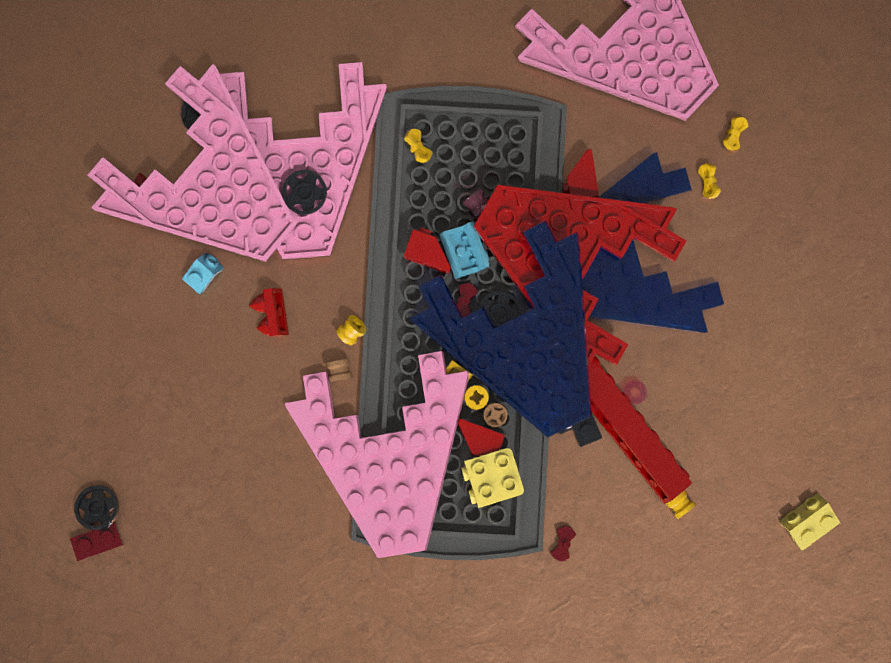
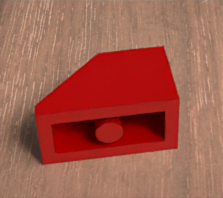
M592 149L586 150L567 176L566 183H562L563 193L599 197Z
M419 228V231L413 229L404 259L449 274L451 267L437 238L432 236L433 232L424 228Z
M459 419L458 425L472 455L480 457L500 450L505 435Z

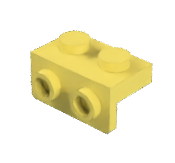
M817 493L808 498L795 510L789 512L780 520V523L789 532L797 547L803 551L840 524V521L829 503Z

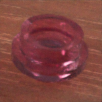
M634 380L624 386L623 392L629 397L630 404H639L645 400L647 389L642 382ZM632 388L639 390L640 393L637 397L631 395Z

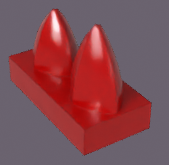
M282 288L263 289V293L256 296L249 304V307L267 315L259 322L257 330L270 337L289 335Z

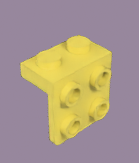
M509 448L464 461L465 466L461 467L465 481L470 480L472 489L468 490L472 504L477 503L478 508L522 495L524 492L512 450Z

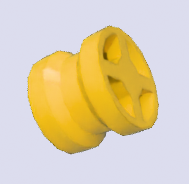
M355 315L348 316L345 323L340 324L336 328L338 337L348 345L355 344L357 337L363 336L367 331L365 324Z
M474 385L466 391L465 403L469 408L480 410L486 406L489 395L484 387Z
M685 490L675 499L666 503L668 508L674 510V516L677 519L696 506L694 501L688 499Z

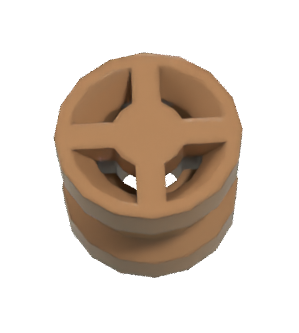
M349 359L326 363L327 369L330 370L329 382L353 378L352 373L348 369Z
M493 403L486 407L483 418L487 425L497 428L506 422L508 414L503 405Z

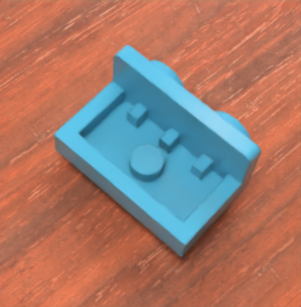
M473 221L439 234L455 279L480 272L489 267L488 254L482 246L480 236L473 228Z

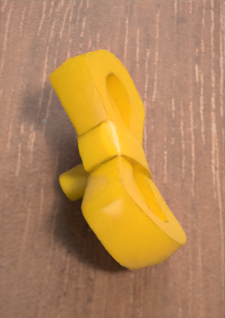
M735 116L731 118V128L726 131L728 135L723 139L726 149L731 151L740 149V133L748 127V122L744 117Z
M418 129L408 130L404 140L411 145L410 151L415 153L416 161L420 163L429 161L433 152L422 144L421 131Z
M705 163L698 170L704 181L703 196L713 199L721 192V189L716 184L717 179L714 177L716 166L711 163Z

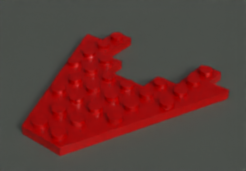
M503 185L496 186L473 226L474 230L578 369L583 373L586 372L595 354L616 366L629 345L587 320L599 299L578 286L599 249L602 247L621 259L631 241L635 239L675 262L687 241L666 229L677 210L674 207Z

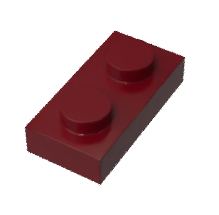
M113 523L108 528L102 530H93L70 538L77 561L124 545L117 523Z

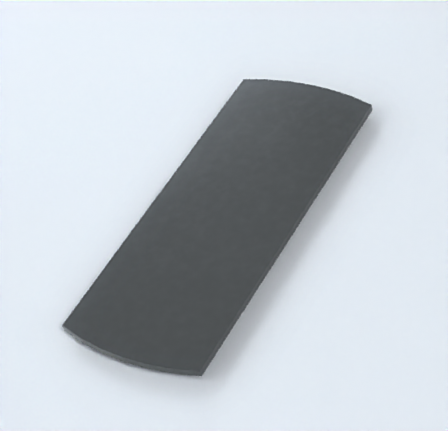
M432 86L385 93L376 122L364 320L367 331L363 336L359 402L361 437L366 438L406 431L402 407L425 403L418 355L442 351L446 368L453 360L473 374L467 383L466 391L474 385L481 386L486 389L489 395L486 406L480 410L469 408L465 403L464 396L459 419L505 435L500 450L506 448L512 450L524 488L522 495L478 508L477 503L472 504L468 490L472 489L470 480L465 481L461 467L465 466L464 461L476 458L477 456L472 455L457 424L427 550L404 555L441 560H488L543 551L553 362L546 353L554 347V335L481 238L482 246L488 254L489 267L480 272L455 279L452 268L450 273L446 274L404 259V254L413 229L419 231V228H424L433 232L432 236L437 238L449 263L439 234L464 226L472 221L475 224L497 185L562 193L567 105L535 95L478 86ZM418 129L421 131L422 144L433 152L429 161L425 163L416 161L415 153L410 151L411 145L404 140L408 130ZM464 283H471L478 290V293L471 298L469 304L472 315L468 318L460 319L452 311L453 307L458 303V297L460 296L459 286ZM494 291H505L512 294L519 301L522 308V318L519 326L512 333L505 336H494L487 333L480 326L477 318L479 303L487 294ZM499 295L492 296L489 298V300L495 302L497 301ZM510 299L509 305L517 308L514 301ZM481 309V318L483 320L487 313ZM517 319L510 321V329L515 325ZM497 326L489 328L492 331L500 332ZM493 403L503 405L508 414L506 422L497 428L487 425L483 418L486 407ZM352 517L351 540L370 546Z

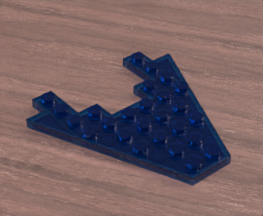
M655 152L598 198L647 204L690 192L692 188L686 167L663 173L658 153ZM634 240L631 241L621 259L601 247L578 286L599 299L589 318L702 334L708 332L702 311L724 305L718 282L673 294L667 271L644 277ZM527 301L528 308L534 310L530 303Z
M544 221L523 232L545 274L544 277L524 286L535 309L497 328H494L484 307L463 317L442 275L418 286L429 308L410 319L546 437H550L591 417L592 409L579 234L576 232L557 242L547 221Z

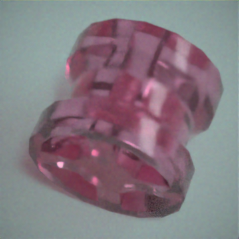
M479 189L463 202V205L470 208L472 216L477 218L480 216L488 200L484 197L483 190Z

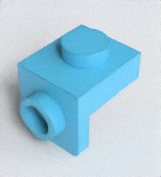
M205 253L195 260L182 279L197 293L201 294L224 267L216 257Z

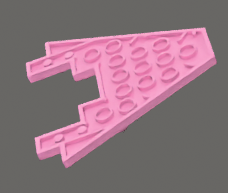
M624 0L630 8L600 39L582 23L565 40L533 9L515 25V28L532 42L517 57L520 62L684 121L719 86L681 0Z
M362 62L339 64L342 111L319 113L320 137L274 141L272 117L248 118L245 73L220 74L281 196L286 179L292 173L299 170H310L317 173L326 184L327 198L324 205L317 212L301 215L288 208L296 223V227L277 248L282 259L331 256L387 90V85L364 86ZM307 174L298 175L296 178L303 180ZM317 179L316 187L323 189L320 181ZM289 185L287 186L286 191L287 196L292 193V189L289 187ZM321 200L314 201V208L321 202ZM300 204L293 206L294 208L303 211Z
M212 64L199 81L179 66L165 85L201 114L186 133L204 149L174 184L157 170H154L140 187L102 157L88 176L106 191L91 208L104 214L266 262L296 227V223L216 66Z
M442 351L418 355L425 403L402 407L406 431L362 438L358 415L335 418L328 372L304 375L306 399L285 403L287 410L377 558L426 551L469 379L468 371L447 375L444 353Z

